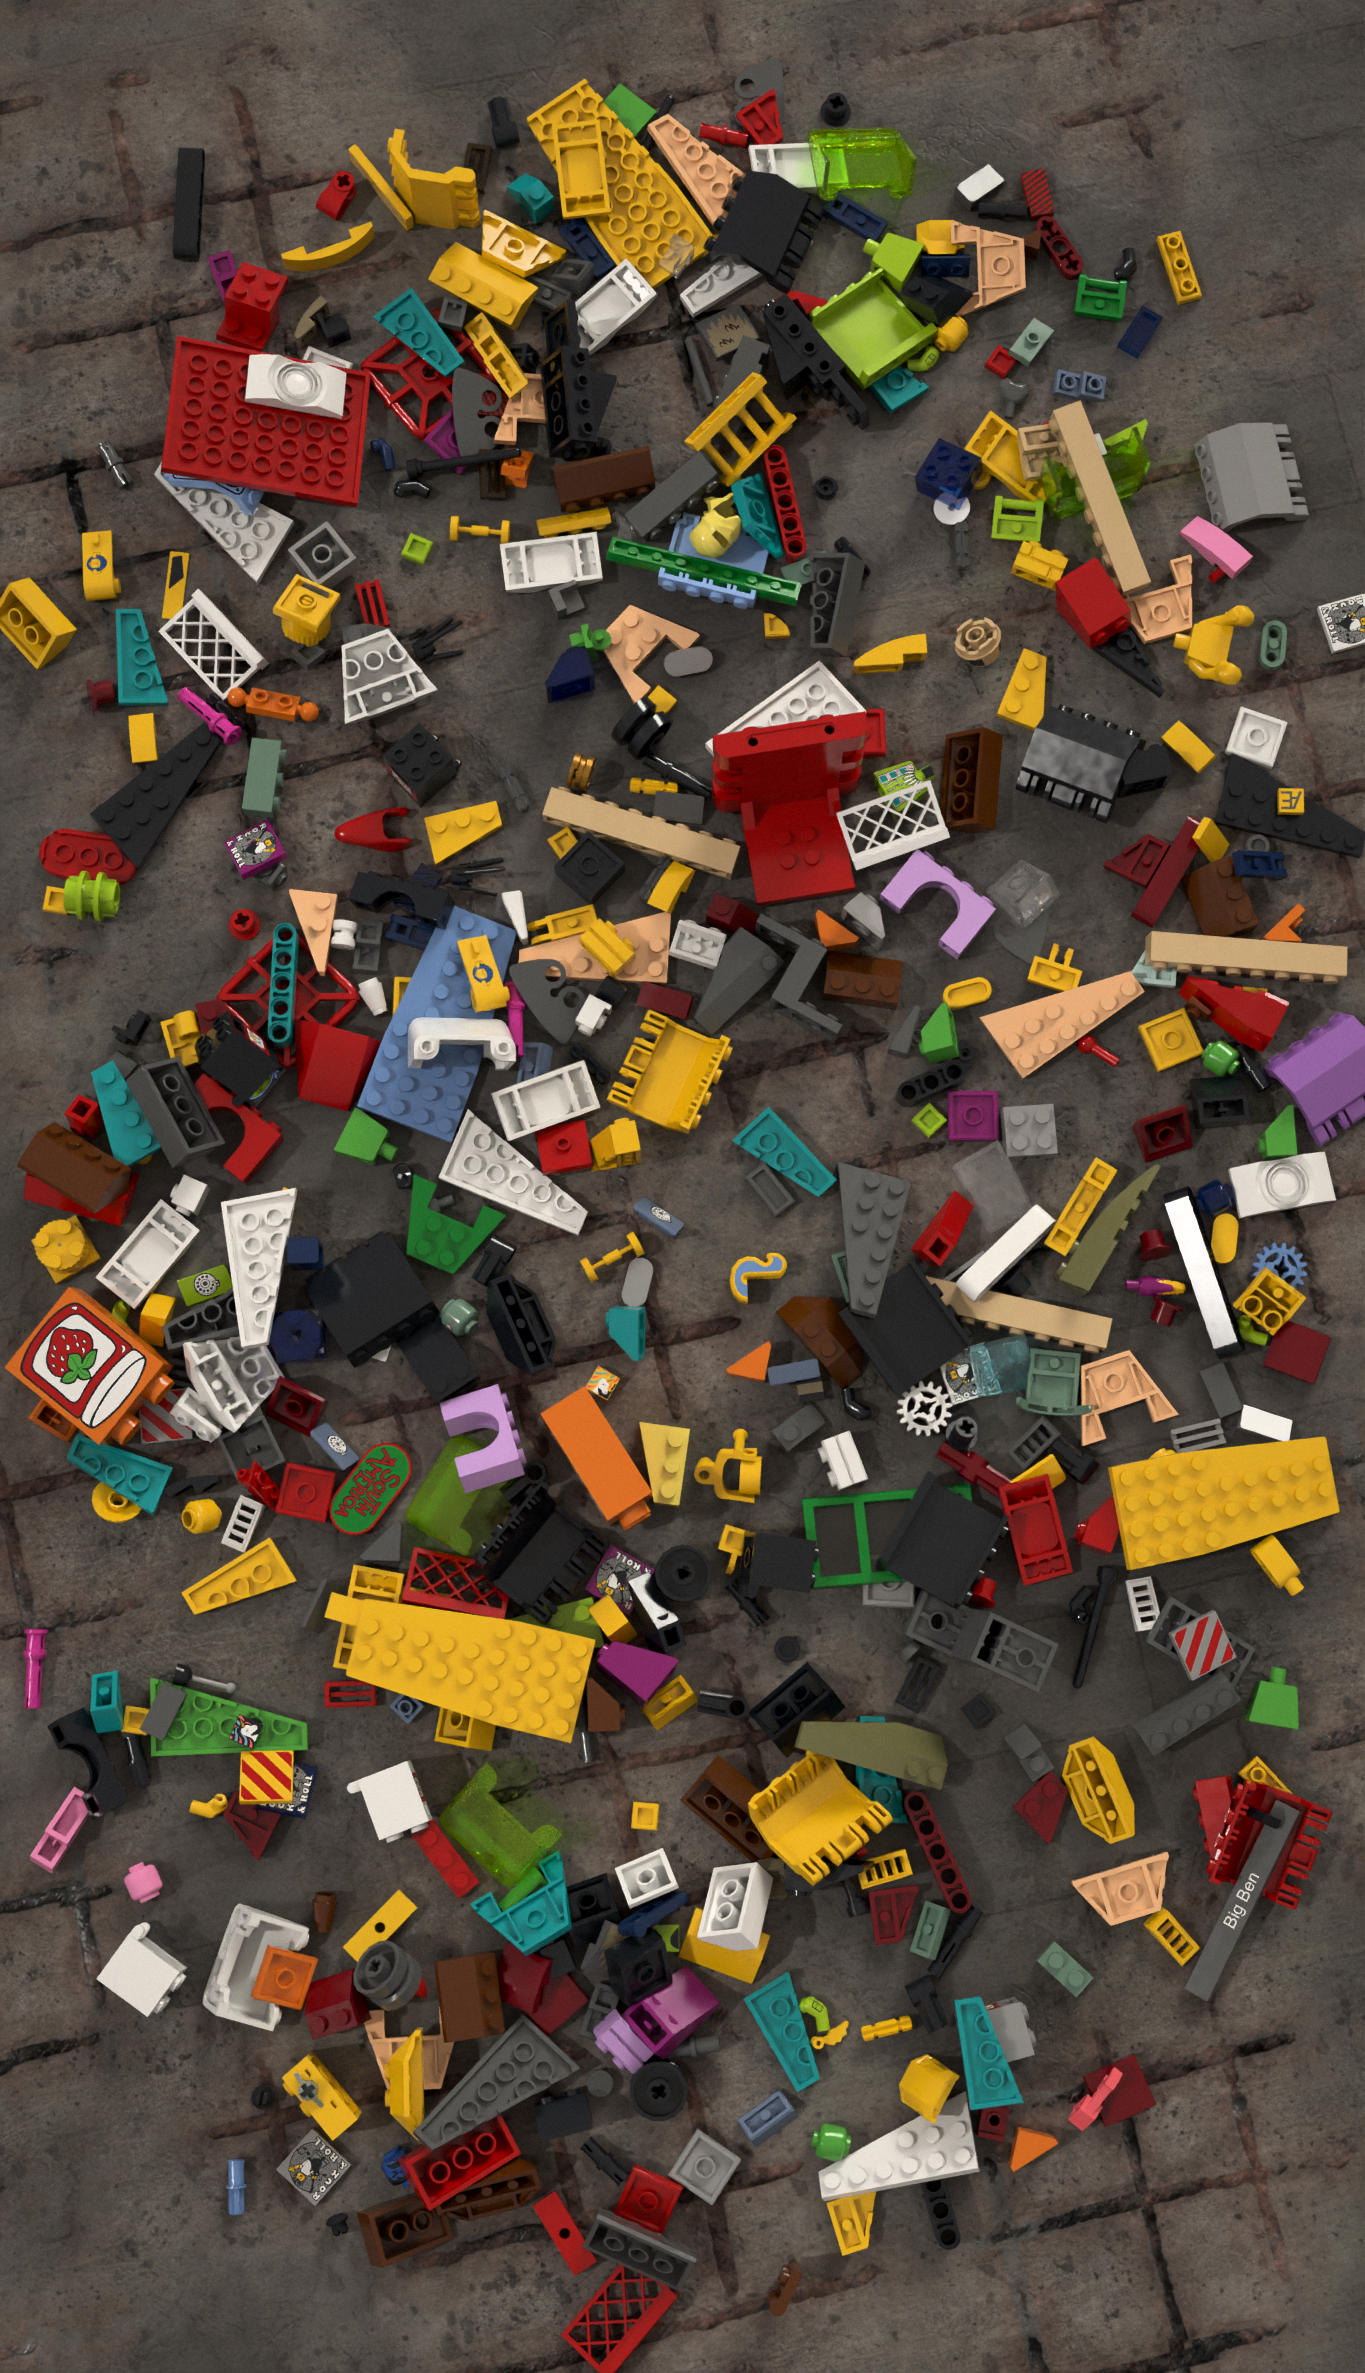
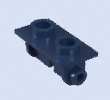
M926 252V255H921V276L969 277L971 256L965 254V252L947 254V256H943V254H928Z

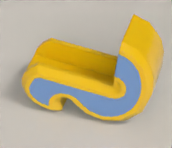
M769 1253L766 1256V1263L756 1257L747 1256L739 1259L732 1267L729 1282L733 1297L739 1303L747 1304L748 1279H780L787 1268V1262L782 1255Z

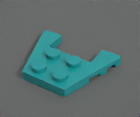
M559 1851L538 1862L549 1884L507 1910L501 1911L491 1892L470 1904L476 1913L526 1957L572 1929L564 1863Z

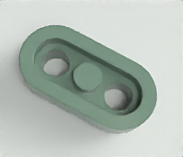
M1273 620L1268 622L1261 632L1259 662L1267 670L1278 669L1285 659L1287 628L1280 621ZM1269 633H1275L1277 638H1271ZM1267 656H1273L1275 661H1269Z

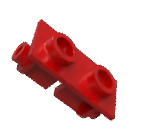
M253 1461L252 1468H242L237 1472V1480L245 1488H249L248 1491L257 1502L267 1504L271 1510H274L276 1500L279 1497V1487L256 1461Z

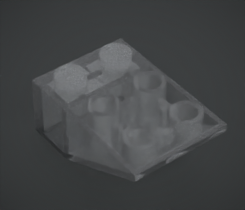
M998 1140L953 1166V1174L989 1234L1025 1215L1032 1208L1012 1163Z

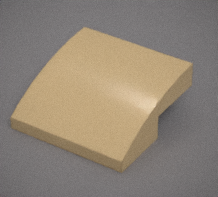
M1049 424L1018 428V448L1025 482L1068 475L1066 457L1060 455L1057 446L1059 439L1057 434L1051 432Z

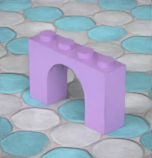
M916 849L880 894L879 901L899 915L913 896L925 888H940L948 892L957 904L958 915L956 920L940 938L938 946L958 960L994 915L996 908L993 907L994 904L990 899L985 896L980 897L973 892L974 888L965 881L960 882L956 879L954 873L946 866L941 867L935 863V859L931 854Z
M498 1384L439 1402L450 1437L478 1428H490L499 1432L497 1438L488 1447L454 1458L465 1493L525 1475L522 1464L527 1463L523 1449H517V1445H520L521 1441L517 1429L513 1431L511 1429L516 1424L512 1411H506V1408L510 1407L506 1393L501 1394Z

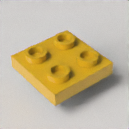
M194 1010L184 1011L174 1015L172 1019L160 1022L170 1058L179 1056L185 1068L199 1064L195 1051V1043L201 1036L197 1012Z

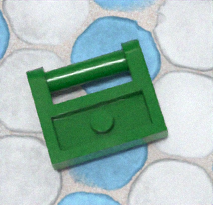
M1079 274L1074 316L1121 322L1127 280L1116 282L1089 278L1085 274ZM1085 287L1116 291L1117 295L1085 290Z

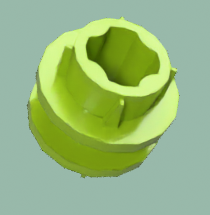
M81 871L79 876H69L64 888V908L67 913L76 914L77 919L82 921L86 920L88 912L94 913V918L97 922H102L105 916L115 917L120 904V885L116 879H108L105 872H99L96 880L90 879L88 871Z

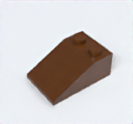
M416 2192L357 2212L372 2266L386 2267L454 2238L448 2216H439L436 2208L428 2211Z

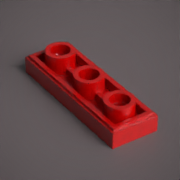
M556 2190L532 2205L574 2276L597 2262L593 2252L582 2248L585 2238ZM567 2228L570 2234L562 2236L560 2230Z

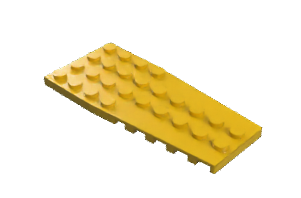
M583 79L527 117V123L557 172L552 125L600 119L611 214L584 217L594 236L616 263V267L627 258L654 290L701 258L705 253L703 246L708 237L712 236V233L675 182L658 163L654 162L644 146H641L635 140L632 132L623 126L614 111L611 112L603 102L602 97L598 93L596 94L588 85V81Z
M1326 1437L1180 1452L1108 1467L1127 1570L1203 1555L1339 1513L1340 1511Z
M365 1599L346 1675L493 1725L572 1743L596 1640L519 1621Z

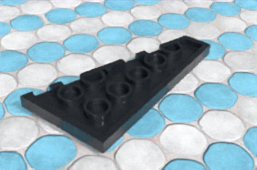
M205 722L90 813L91 818L138 871L149 852L155 847V843L161 833L166 830L185 800V796L197 782L196 779L202 770L206 768L221 745V740L215 733L209 730Z

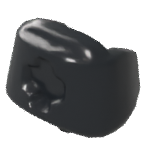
M406 1163L397 1164L392 1170L397 1187L399 1189L412 1187L414 1170Z

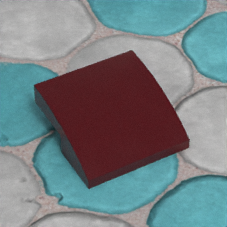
M1287 1321L1274 1334L1263 1365L1266 1368L1287 1374L1290 1378L1315 1385L1332 1338L1313 1329Z
M508 1941L497 1965L501 2000L530 2014L538 2012L542 1987L549 1983L553 1960L537 1952H533L526 1957Z
M568 1972L555 1979L549 1978L548 1985L542 1987L538 2012L528 2014L543 2033L548 2036L590 1998Z
M1130 2054L1108 2066L1104 2065L1083 2076V2080L1092 2097L1106 2074L1109 2075L1114 2067L1123 2073L1114 2090L1101 2103L1103 2108L1099 2116L1104 2127L1120 2122L1156 2105L1134 2054Z

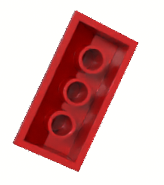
M131 1172L128 1193L94 1214L29 1173L26 1174L24 1199L121 1226L129 1213L140 1174Z
M499 2115L434 2152H431L422 2144L398 2159V2162L409 2184L427 2210L430 2211L517 2157L521 2152L502 2115Z

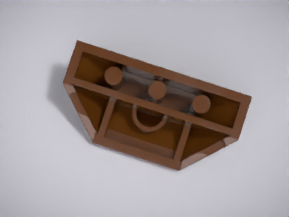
M794 1296L776 1311V1314L809 1353L818 1360L820 1366L842 1390L861 1374L862 1348L838 1316V1313L842 1310L832 1298Z
M515 2157L435 2207L439 2216L447 2215L455 2219L472 2221L519 2209L536 2192L538 2193L542 2189L536 2165Z

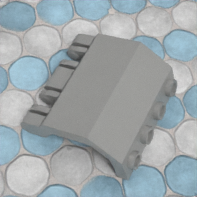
M1238 423L1207 434L1194 445L1201 478L1205 487L1206 500L1211 512L1212 524L1224 533H1227L1238 524L1256 518L1284 517L1286 521H1299L1309 517L1308 508L1305 505V497H1291L1290 494L1300 491L1302 484L1300 483L1296 460H1294V452H1280L1279 449L1291 444L1286 424Z

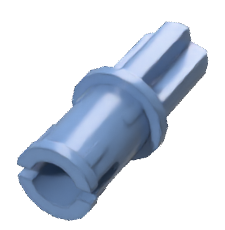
M245 2159L228 2160V2185H226V2189H228L230 2215H241L245 2212L244 2188H247V2184H244Z

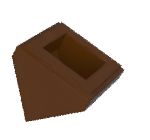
M1039 229L1023 238L1026 258L1037 260L1041 231Z

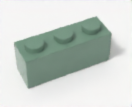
M252 738L242 803V810L245 816L274 819L275 811L279 812L281 798L277 797L278 789L282 788L284 783V773H281L282 764L287 762V749H284L282 741Z

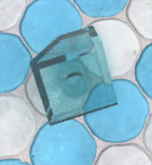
M1025 1335L1002 1338L967 1348L978 1397L1026 1389L1031 1357Z

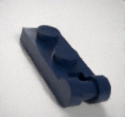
M831 190L827 196V202L821 205L825 209L824 218L832 219L865 240L870 238L877 242L887 228V221L835 190ZM838 205L841 206L839 211L836 210L834 207Z
M573 218L570 224L567 226L562 225L558 228L562 239L568 243L579 259L591 261L594 264V277L596 281L616 268V263L581 218ZM575 231L580 232V233L577 234L576 236H574V235L572 234V233H574Z
M1238 850L1232 853L1236 877L1268 878L1273 880H1282L1288 877L1287 870L1283 867L1285 859L1282 852Z
M391 914L389 920L391 925L389 930H386L384 939L425 951L436 927ZM400 926L407 927L405 935L398 933Z
M673 1890L659 1896L622 1920L618 1926L619 1933L622 1936L643 1937L648 1927L658 1925L663 1917L678 1912L680 1906L689 1901L686 1892Z

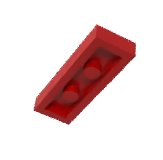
M433 1819L428 1822L427 1828L411 1835L458 1899L480 1882Z

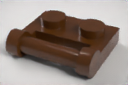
M790 2260L788 2266L785 2264L782 2266L777 2277L779 2285L776 2290H772L768 2294L770 2312L774 2316L784 2314L803 2275L801 2265L793 2260Z

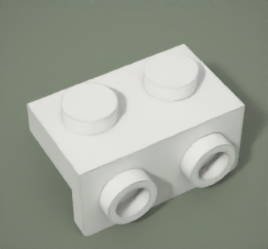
M679 920L668 955L714 970V967H717L727 935L717 928L699 926L692 920Z
M189 1387L186 1388L170 1414L175 1417L178 1423L194 1430L199 1438L211 1443L220 1436L223 1425L212 1419L199 1394Z

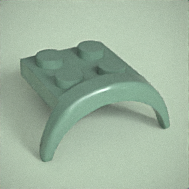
M1030 1348L1025 1400L1016 1397L1017 1407L1026 1412L1048 1416L1072 1417L1090 1413L1092 1411L1091 1405L1077 1406L1081 1353Z

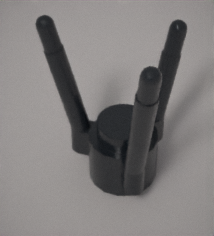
M449 617L425 636L412 643L411 645L419 661L421 662L426 659L429 664L438 659L463 654V650H456L433 655V652L436 651L433 642L462 625L463 621L458 620L446 627L453 621V618Z
M503 857L452 866V885H459V890L497 896L495 891L471 886L468 883H473V874L505 871V867L476 868L503 862Z

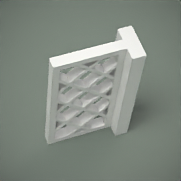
M197 589L191 595L193 598L159 632L209 687L221 697V700L226 702L228 700L227 695L231 689L240 688L259 669L263 670L269 663L201 590ZM196 607L200 611V622H187L188 612ZM204 616L209 622H204ZM174 626H183L182 639H172L168 632ZM187 626H199V639H187ZM204 626H214L216 628V639H203ZM186 643H199L198 656H188L186 654ZM203 643H216L215 656H203ZM220 643L232 645V657L220 656ZM237 652H238L242 657H236ZM193 660H198V666L194 663ZM203 660L215 661L214 674L202 671ZM219 661H232L231 674H219ZM236 661H246L251 668L244 674H236ZM219 678H231V687L222 693L218 688Z
M930 780L836 813L851 857L850 860L855 870L950 838ZM927 787L929 798L924 806L914 801L913 798L917 790ZM912 792L909 798L904 796L905 794ZM899 796L908 800L902 814L889 808L893 799ZM888 801L886 806L880 804L882 802ZM911 802L923 808L918 821L905 816ZM930 802L932 803L933 809L928 808ZM878 805L884 808L878 822L866 817L871 806ZM865 809L863 814L857 812L859 810ZM927 810L936 815L937 825L927 827L921 824ZM887 811L900 816L894 830L881 824ZM854 813L861 817L855 830L846 827L843 816ZM903 818L916 824L912 833L906 836L897 832ZM864 819L876 824L871 838L858 832ZM919 826L925 828L923 830L917 831ZM879 827L892 832L888 842L881 844L874 840ZM848 831L853 833L851 839L849 837ZM895 834L901 836L900 838L893 840ZM856 835L869 840L865 850L858 853L854 852L852 846ZM872 842L877 844V846L870 848Z

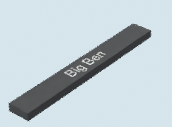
M1279 1800L1275 1801L1269 1815L1282 1820L1278 1829L1264 1824L1184 1989L1210 2002L1302 1812Z

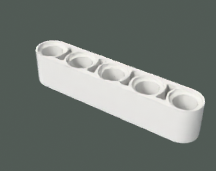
M1036 1204L959 1278L956 1286L973 1302L978 1301L1052 1229L1056 1220Z

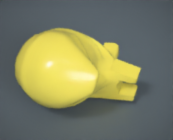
M733 493L723 498L712 496L704 498V502L708 504V510L703 511L704 516L701 518V521L689 534L692 546L704 557L713 559L721 557L740 536L741 519L736 515V510L731 507L734 503Z

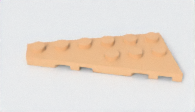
M667 114L648 124L647 130L713 226L717 217L723 213L721 206L724 200L732 193L730 186L737 175L742 176L744 173L721 155L717 156L709 149L710 146L703 141L699 142L690 134L687 128Z
M1129 971L979 1017V1019L1023 1079L1145 991L1132 972Z

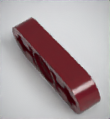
M1050 216L1040 218L1035 230L1039 229L1041 231L1040 243L1065 279L1075 280L1079 278V274L1082 273L1083 269L1082 259L1054 218ZM1043 225L1046 228L1051 227L1050 234L1047 230L1042 231ZM1056 243H1061L1065 246L1066 250L1063 253H1056L1052 246ZM1068 262L1071 266H1077L1075 271L1073 269H1067Z

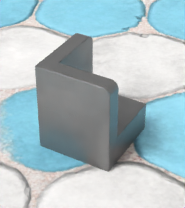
M576 580L548 590L549 600L558 620L585 609L578 592Z

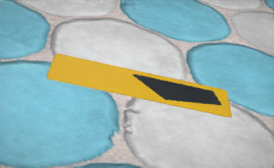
M170 552L162 618L172 619L183 608L189 553Z

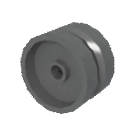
M388 1940L379 1941L370 1946L357 1962L353 1974L354 1985L357 1991L371 1999L380 2008L387 2011L397 2010L411 2000L419 1988L422 1978L421 1966L415 1958L405 1953L395 1943Z

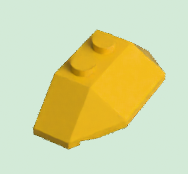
M1094 1736L1069 1745L1062 1777L1082 1825L1104 1838L1110 1844L1134 1836V1802L1114 1755Z
M417 2027L389 2058V2063H385V2079H390V2090H385V2106L390 2107V2114L417 2141L419 2139L413 2135V2131L424 2120L423 2027Z

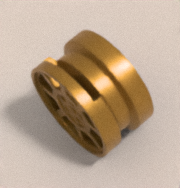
M576 753L569 771L567 786H578L580 790L587 791L596 758L590 756L585 758L583 754Z

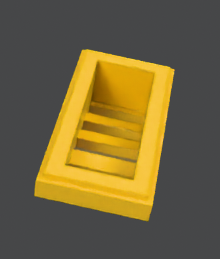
M903 1848L867 1859V1861H874V1864L879 1863L883 1877L878 1878L875 1867L870 1868L873 1879L871 1881L867 1880L865 1872L857 1874L861 1888L866 1889L913 1875L906 1850ZM899 1857L903 1871L898 1872L894 1858ZM886 1860L890 1862L893 1872L891 1875L887 1873L884 1863Z
M1161 1907V1911L1154 1912L1143 1923L1146 1929L1181 1966L1200 1949L1171 1913ZM1171 1926H1173V1929L1165 1937H1163L1162 1935ZM1180 1934L1181 1937L1171 1946L1170 1943ZM1187 1942L1189 1945L1178 1954L1176 1951Z

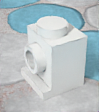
M589 994L575 1020L576 1025L579 1027L578 1030L587 1036L594 1034L596 1029L601 1030L607 1019L605 1013L611 1014L612 1005Z

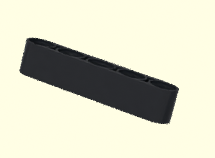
M179 148L173 232V256L177 260H199L205 174L204 148Z

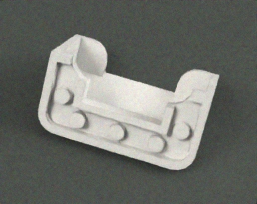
M421 1017L414 1019L408 1027V1069H420L424 1060H430L437 1055L440 1044L483 1045V1058L491 1059L495 1064V1070L508 1071L516 1062L515 1043L508 1026L502 1020Z
M236 1905L203 1994V2005L216 2016L273 2031L282 2015L279 2005L251 1997L267 1945L298 1952L308 1943L309 1928L247 1905Z

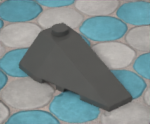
M739 927L723 946L721 958L717 967H714L712 972L713 977L707 990L704 991L693 1017L710 1035L714 1034L769 981L784 963L767 944L742 927Z

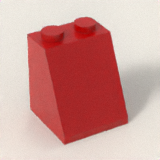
M1096 557L1055 582L1057 611L1090 649L1104 644L1110 637L1118 632L1125 631L1131 625V610Z

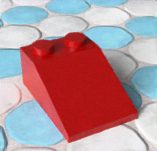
M1113 1493L1081 1523L1077 1524L1073 1535L1074 1538H1077L1075 1545L1102 1555L1112 1552L1119 1532Z

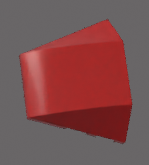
M294 1019L298 1098L347 1112L365 1086L381 1042L368 1036L325 1024Z

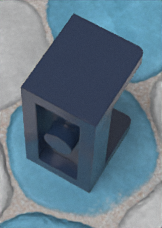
M318 1237L287 1238L288 1265L293 1270H322L324 1268L323 1243Z

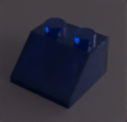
M571 647L561 654L545 683L548 703L595 690L594 672L586 647Z

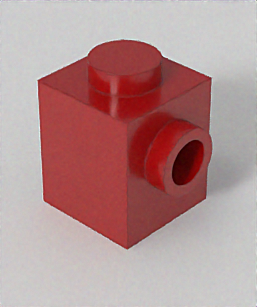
M79 1094L64 1113L70 1124L71 1131L78 1136L85 1135L93 1139L104 1124L100 1105Z

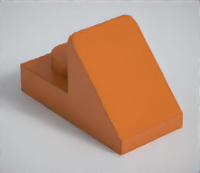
M521 450L522 454L519 458L504 460L501 467V475H505V484L526 488L535 453Z
M1298 903L1262 940L1301 943L1302 940L1292 930L1303 921L1300 916L1304 913L1305 909Z

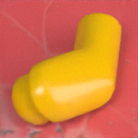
M217 1794L215 1798L207 1803L193 1800L189 1812L207 1818H214L225 1811L228 1805L227 1797L223 1794Z

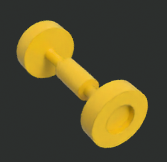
M451 516L450 541H458L459 532H471V535L477 536L501 535V544L509 543L511 524L510 521L503 520L501 530L472 525L471 528L460 527V517Z
M633 1232L626 1235L630 1245L621 1250L616 1249L602 1257L603 1260L591 1266L586 1257L580 1260V1264L591 1283L598 1280L595 1269L604 1264L608 1266L622 1258L621 1255L633 1249L637 1257L645 1254Z

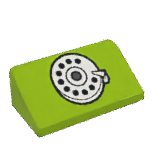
M226 1264L177 1281L187 1307L223 1295L233 1287L232 1278Z

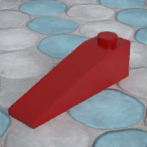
M1193 976L1187 977L1178 993L1187 1001L1192 996L1195 997L1211 1011L1208 1018L1240 1043L1262 1053L1272 1040L1289 1005V1002L1268 992L1258 990L1257 994L1243 991V987L1236 985L1232 989L1220 986L1217 981Z

